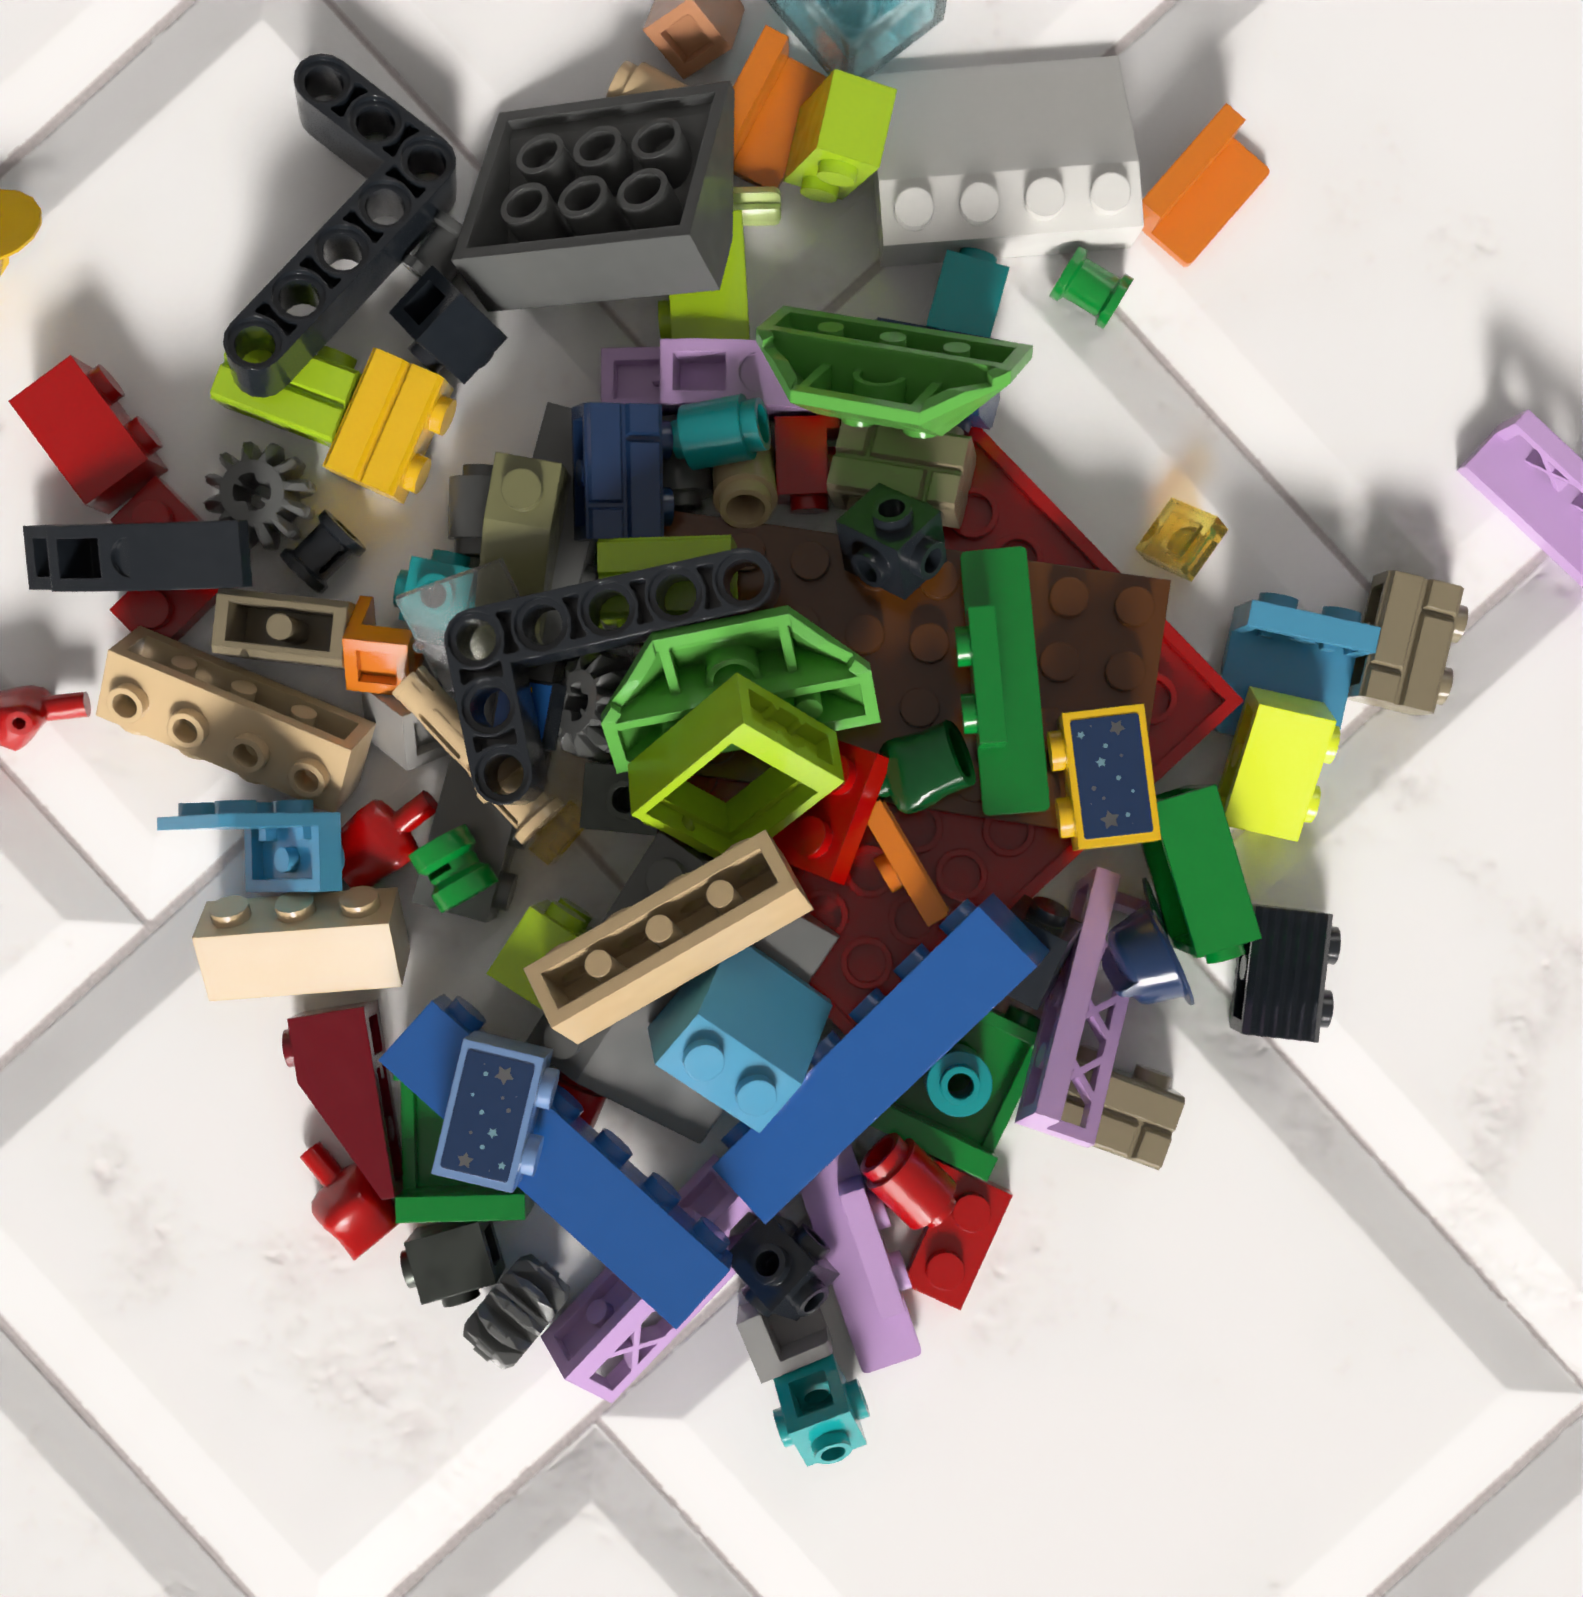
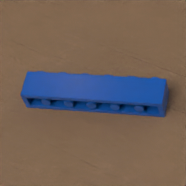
M994 893L978 907L967 898L938 926L947 937L932 952L921 943L893 970L902 981L887 996L876 987L849 1014L857 1025L843 1039L833 1030L817 1045L810 1063L813 1068L805 1075L802 1085L760 1133L740 1121L720 1140L729 1150L712 1168L764 1224L768 1223L1019 985L1050 952Z
M443 994L432 1000L378 1061L444 1119L463 1038L475 1030L487 1033L482 1028L486 1023V1019L472 1004L462 997L456 996L452 1001ZM557 1085L550 1110L539 1108L533 1134L544 1136L537 1170L534 1176L524 1174L518 1187L677 1330L730 1271L733 1254L726 1248L731 1242L724 1232L706 1217L702 1216L696 1222L678 1205L682 1198L667 1180L655 1172L649 1177L644 1175L629 1161L633 1155L630 1148L610 1130L603 1128L598 1133L580 1117L584 1109L578 1100L563 1087Z

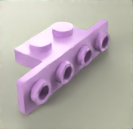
M850 1144L800 1192L813 1230L830 1248V1252L825 1258L840 1273L832 1282V1286L860 1368L864 1373H871L919 1356L921 1354V1346L902 1293L903 1290L912 1288L900 1250L888 1252L881 1232L882 1229L891 1227L885 1204L872 1191H867L852 1144Z

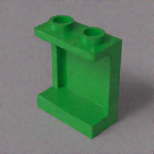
M1010 1004L1005 1014L992 1009L957 1042L975 1050L987 1065L992 1076L990 1098L978 1112L965 1117H954L941 1112L932 1103L924 1086L923 1076H921L870 1126L886 1134L897 1133L904 1141L907 1138H911L926 1153L987 1182L998 1160L994 1151L1022 1095L1041 1019ZM964 1073L953 1075L948 1081V1091L962 1090L969 1084L971 1077Z
M393 1074V1080H394V1081H400V1080ZM400 1081L403 1190L395 1197L396 1223L526 1220L534 1207V1201L518 1186L513 1193L431 1174L444 1119Z

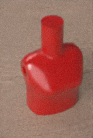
M34 685L0 691V746L18 751L34 738L47 721L89 717L91 714V703L88 693L85 691L51 695L46 688Z
M423 790L397 811H394L383 800L374 799L358 810L341 827V845L345 855L342 879L349 887H373L381 879L391 875L410 862L408 856L419 849L411 832L433 816L438 806V803L429 792Z
M321 1141L314 1144L300 1156V1159L322 1185L311 1201V1211L314 1217L326 1231L341 1243L354 1261L400 1224L396 1223L395 1202L392 1199L381 1200L355 1163L342 1169Z

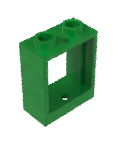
M1185 785L1156 794L1161 840L1140 844L1172 947L1192 955L1193 958L1205 957L1207 964L1224 962L1244 955L1245 949L1243 944L1262 939L1217 785Z

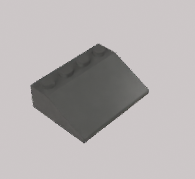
M722 81L500 112L451 259L487 312L720 290L733 239L735 90L731 82Z
M659 831L601 923L605 922L613 913L633 906L661 890L674 878L692 872L715 858L700 853L690 845L663 831ZM807 913L752 945L809 984L841 935L810 913ZM683 985L579 1044L552 1029L545 1013H543L526 1040V1043L553 1049L550 1064L575 1083L698 1144L705 1140L724 1111L654 1063L647 1027Z

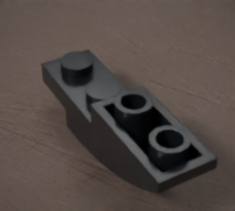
M247 520L23 526L29 590L102 592L253 587Z

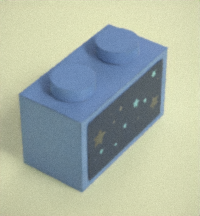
M476 1030L463 1038L431 1174L513 1193L522 1181L524 1174L529 1176L535 1175L542 1152L544 1136L533 1134L539 1108L550 1110L560 1074L559 1069L549 1067L553 1049Z

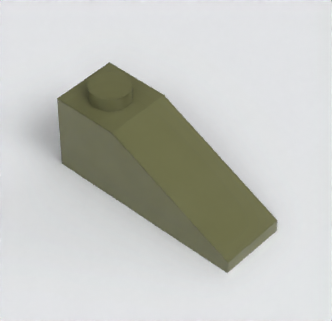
M495 452L483 520L476 607L551 590L571 482V475L562 463ZM547 612L540 616L535 625V635L540 644H542ZM484 625L473 634L472 653L476 658L483 659L487 657L495 647L496 634L491 625Z

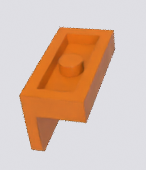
M765 25L733 86L735 90L734 175L757 187L775 186L779 188L784 180L799 109L827 76L790 58L789 37L768 25Z
M1227 103L1142 199L1144 217L1142 231L1183 267H1188L1194 262L1261 185L1270 172L1269 168L1234 138L1246 119Z

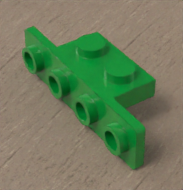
M1022 546L965 551L960 556L966 626L954 627L957 666L970 667L972 693L960 694L963 733L976 734L982 811L986 816L1043 812L1050 807L1027 551Z

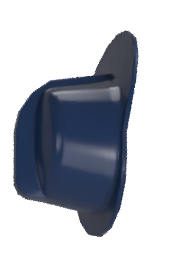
M1144 877L1142 878L1146 903L1112 927L1108 932L1109 945L1106 947L1101 959L1103 971L1116 994L1121 997H1134L1141 1004H1152L1184 997L1189 1005H1194L1191 988L1170 943L1155 895L1149 881Z

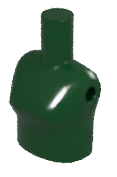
M944 720L923 731L890 739L883 743L879 750V754L889 758L887 774L876 802L891 796L898 810L903 813L911 814L924 810L936 804L945 796L976 783L975 770L969 750L961 732L952 721Z

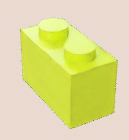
M1249 686L1218 786V792L1229 827L1298 842L1304 822L1311 823L1319 808L1321 789L1316 784L1323 763L1330 764L1333 761L1340 742V727L1336 726L1337 721L1324 702Z

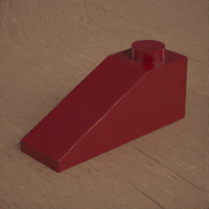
M378 999L303 1011L288 1018V1029L284 1030L282 1034V1049L287 1066L290 1068L295 1067L297 1083L381 1200L395 1198L403 1190L402 1146L390 1072L378 1061L386 1052Z

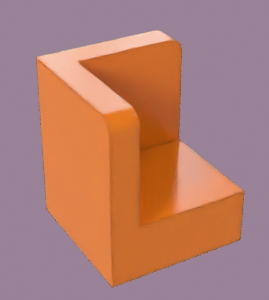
M359 596L342 637L346 690L393 695L394 689L401 681L422 666L426 656V643L422 640H414L413 630L376 626L374 597Z

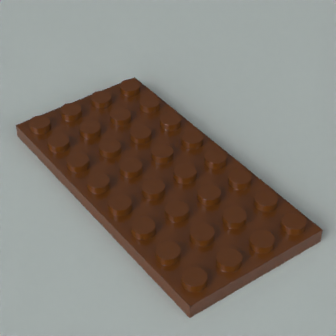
M674 511L671 526H664V537L732 535L737 548H750L760 552L773 565L781 580V593L773 608L788 605L870 662L881 723L836 731L837 740L879 754L881 746L886 741L923 731L944 720L952 721L958 727L973 762L976 783L945 796L936 804L926 808V810L1058 829L1055 798L1066 797L1063 770H1051L1047 745V732L1058 730V717L1062 713L1144 704L1149 738L1171 580L1028 560L1050 807L1043 812L986 816L982 811L976 734H964L962 726L960 694L972 693L970 667L957 666L954 627L966 626L960 556L965 551L946 549L947 562L943 564L940 571L932 579L926 580L904 600L880 587H871L858 576L844 570L839 537L836 533L765 523L758 527L736 528L727 524L721 517ZM750 566L738 570V600H750L756 597L764 585L762 569ZM645 642L635 644L633 661ZM741 749L718 754L693 775L751 783L772 766ZM891 796L881 800V802L885 801L886 804L895 805Z

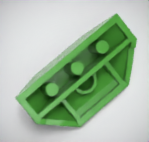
M784 305L756 328V342L790 403L819 415L841 418V421L848 426L870 427L880 425L902 429L905 435L919 439L946 434L1011 384L1032 359L1033 345Z
M788 605L651 632L601 714V726L616 772H628V764L735 673H739L834 731L881 723L870 662ZM731 743L720 753L741 750V748Z

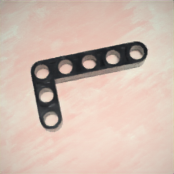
M320 53L308 56L295 69L294 87L299 118L302 127L309 135L367 180L237 315L224 332L223 346L234 383L242 392L252 397L265 398L282 391L401 264L404 256L410 254L436 226L433 219L440 210L448 213L456 202V156L452 146L343 60L329 54ZM324 95L336 97L335 99L328 101L316 99L317 97ZM372 134L387 136L386 139L378 141L369 140L365 137ZM429 172L439 177L433 180H422L416 177V175ZM384 215L399 219L397 222L389 225L378 224L373 221L377 217ZM342 259L358 263V265L348 270H338L330 266ZM299 304H307L316 308L312 313L305 316H293L287 313L290 308ZM258 349L273 353L269 359L261 363H249L243 360L249 352Z
M735 548L468 608L457 613L448 623L444 633V645L471 778L476 791L486 801L496 805H525L535 801L545 789L548 781L547 765L527 668L646 642L651 632L771 609L777 603L781 593V580L773 565L758 551L750 548ZM754 566L762 569L764 585L761 592L750 600L733 598L730 590L733 575L744 567ZM680 581L692 582L696 588L694 606L682 615H670L665 607V596L668 589ZM624 596L629 604V615L626 622L615 630H605L600 622L602 605L609 598ZM557 610L562 618L560 636L548 645H541L535 635L537 620L543 613ZM484 625H491L496 634L495 647L487 657L477 660L471 651L472 636L478 628ZM502 690L510 702V711L502 724L492 727L484 715V705L492 693ZM514 756L523 767L524 778L521 786L515 792L509 794L500 787L497 772L500 764L506 758Z

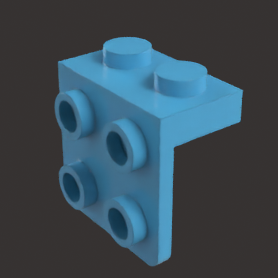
M1261 592L1258 600L1252 599L1234 607L1220 676L1244 701L1249 686L1324 702L1336 719V726H1339L1341 729L1356 657L1376 653L1381 627L1360 623L1362 613L1352 609L1323 606L1321 614L1297 609L1298 599L1277 593ZM1244 701L1213 730L1218 733L1234 736Z
M221 800L201 803H178V816L157 817V831L244 829L246 893L342 891V870L345 863V855L341 845V812H314L313 800H276L273 802Z

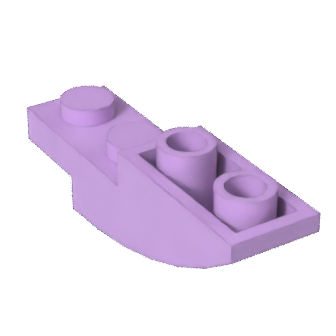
M678 338L660 339V347L601 348V402L662 404V416L678 414V409L681 405L742 393L747 399L756 397L762 399L769 421H775V417L819 415L790 403L756 340Z

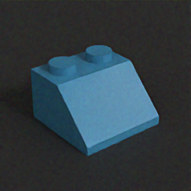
M751 945L686 982L647 1027L654 1063L760 1133L802 1085L833 1005L831 1000Z

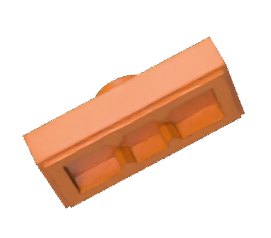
M877 801L867 825L884 853L874 858L873 861L892 893L903 887L906 889L927 927L948 916L947 912L949 909L886 802Z

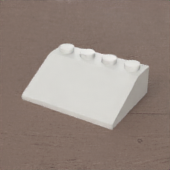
M1119 56L866 75L868 80L897 89L880 168L873 173L880 267L943 263L947 250L959 253L960 249L964 247L987 251L995 255L997 259L1075 253L1079 245L1087 249L1088 252L1130 249L1142 231L1144 217L1140 163Z

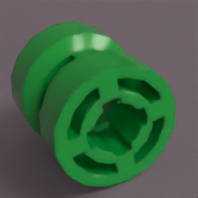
M467 824L446 832L408 856L417 873L427 876L433 885L431 897L441 914L469 900L499 881L490 864L481 862L474 851L476 840Z

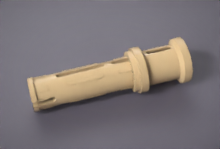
M421 666L416 672L413 671L403 679L392 694L413 713L425 729L456 759L471 777L456 701L438 684V681L429 673L426 667ZM511 756L500 764L497 772L500 787L509 794L515 792L521 786L524 778V770L521 763L514 756ZM544 791L535 801L525 805L493 804L517 829L515 838L521 844H524L538 833L565 806L558 797L550 799ZM477 792V795H476V796L480 799V801H481L483 804H484V803H488V801H486V800Z

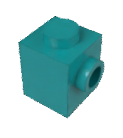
M964 247L960 249L959 253L947 250L925 327L990 338L1010 267L997 264V257L981 249Z

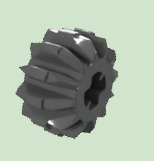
M251 441L243 442L241 461L228 452L219 454L220 462L227 471L223 477L215 473L205 476L206 483L219 490V494L209 497L203 502L205 509L211 513L221 514L218 520H247L250 550L258 541L268 551L278 550L280 531L294 541L300 539L302 536L301 531L293 523L296 517L300 516L306 520H311L315 517V510L301 503V499L310 497L317 491L315 483L310 480L300 479L306 468L305 463L296 456L285 460V449L275 443H270L262 453L255 443ZM264 485L271 489V496L269 500L264 497L261 498L266 505L259 509L251 504L252 494L260 496L256 488Z
M601 651L583 655L578 661H567L565 679L555 682L556 684L567 686L558 734L561 737L562 750L570 752L576 757L587 758L589 761L600 763L613 761L601 726V714L633 663L629 657Z
M532 1254L522 1256L504 1274L464 1324L463 1337L474 1346L473 1350L487 1362L491 1360L502 1370L513 1367L569 1299L570 1286L558 1277L560 1273L546 1261L543 1264Z

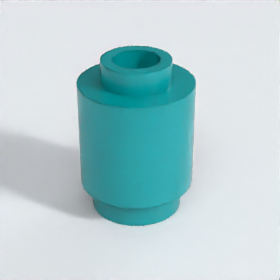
M741 393L681 405L678 409L677 420L670 422L673 430V452L677 459H685L692 470L754 460L757 452L769 450L771 446L769 418L766 407L760 397L747 399Z
M956 1043L923 1075L924 1086L932 1103L941 1112L954 1117L970 1116L978 1112L988 1102L992 1092V1076L987 1065L975 1050ZM964 1073L971 1077L969 1084L962 1090L948 1091V1081L953 1075Z

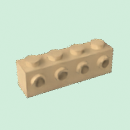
M142 626L137 627L108 649L96 716L120 725L122 729L131 734L147 736L178 749L189 758L205 760L238 774L247 782L263 784L295 797L297 800H313L315 809H324L328 812H336L359 786L376 726L375 722Z
M763 830L751 838L735 843L722 855L696 870L674 878L664 888L635 905L613 913L605 922L574 940L554 947L544 957L523 969L551 1028L579 1044L814 909L784 854L768 832Z

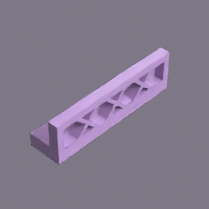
M1527 409L1500 423L1457 471L1583 587V459Z
M1098 866L1075 883L1069 907V917L1083 923V926L1052 992L1046 998L1014 1122L1087 1148L1095 1145L1130 998L1117 995L1113 989L1110 999L1095 1006L1091 1000L1100 960L1108 946L1106 935L1112 910L1130 915L1146 903L1145 900L1117 891L1121 874ZM1108 1008L1104 1023L1099 1012ZM1085 1020H1087L1100 1044L1096 1059L1080 1067L1076 1057ZM1093 1069L1091 1081L1089 1084L1084 1073ZM1071 1080L1085 1104L1080 1126L1061 1120Z
M713 1154L678 1191L682 1198L678 1205L696 1222L703 1216L718 1226L731 1242L726 1248L730 1251L759 1217L712 1168L720 1159L719 1156ZM748 1211L758 1217L743 1233L729 1237L730 1230ZM606 1267L540 1337L564 1380L612 1404L736 1272L731 1267L727 1275L676 1330L663 1317L657 1324L641 1328V1324L655 1310ZM624 1354V1358L606 1377L596 1373L607 1359Z

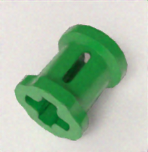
M1079 245L1049 297L1056 301L1061 298L1071 301L1095 316V325L1104 329L1134 278L1128 274H1124L1121 277L1114 275L1087 258L1088 250Z

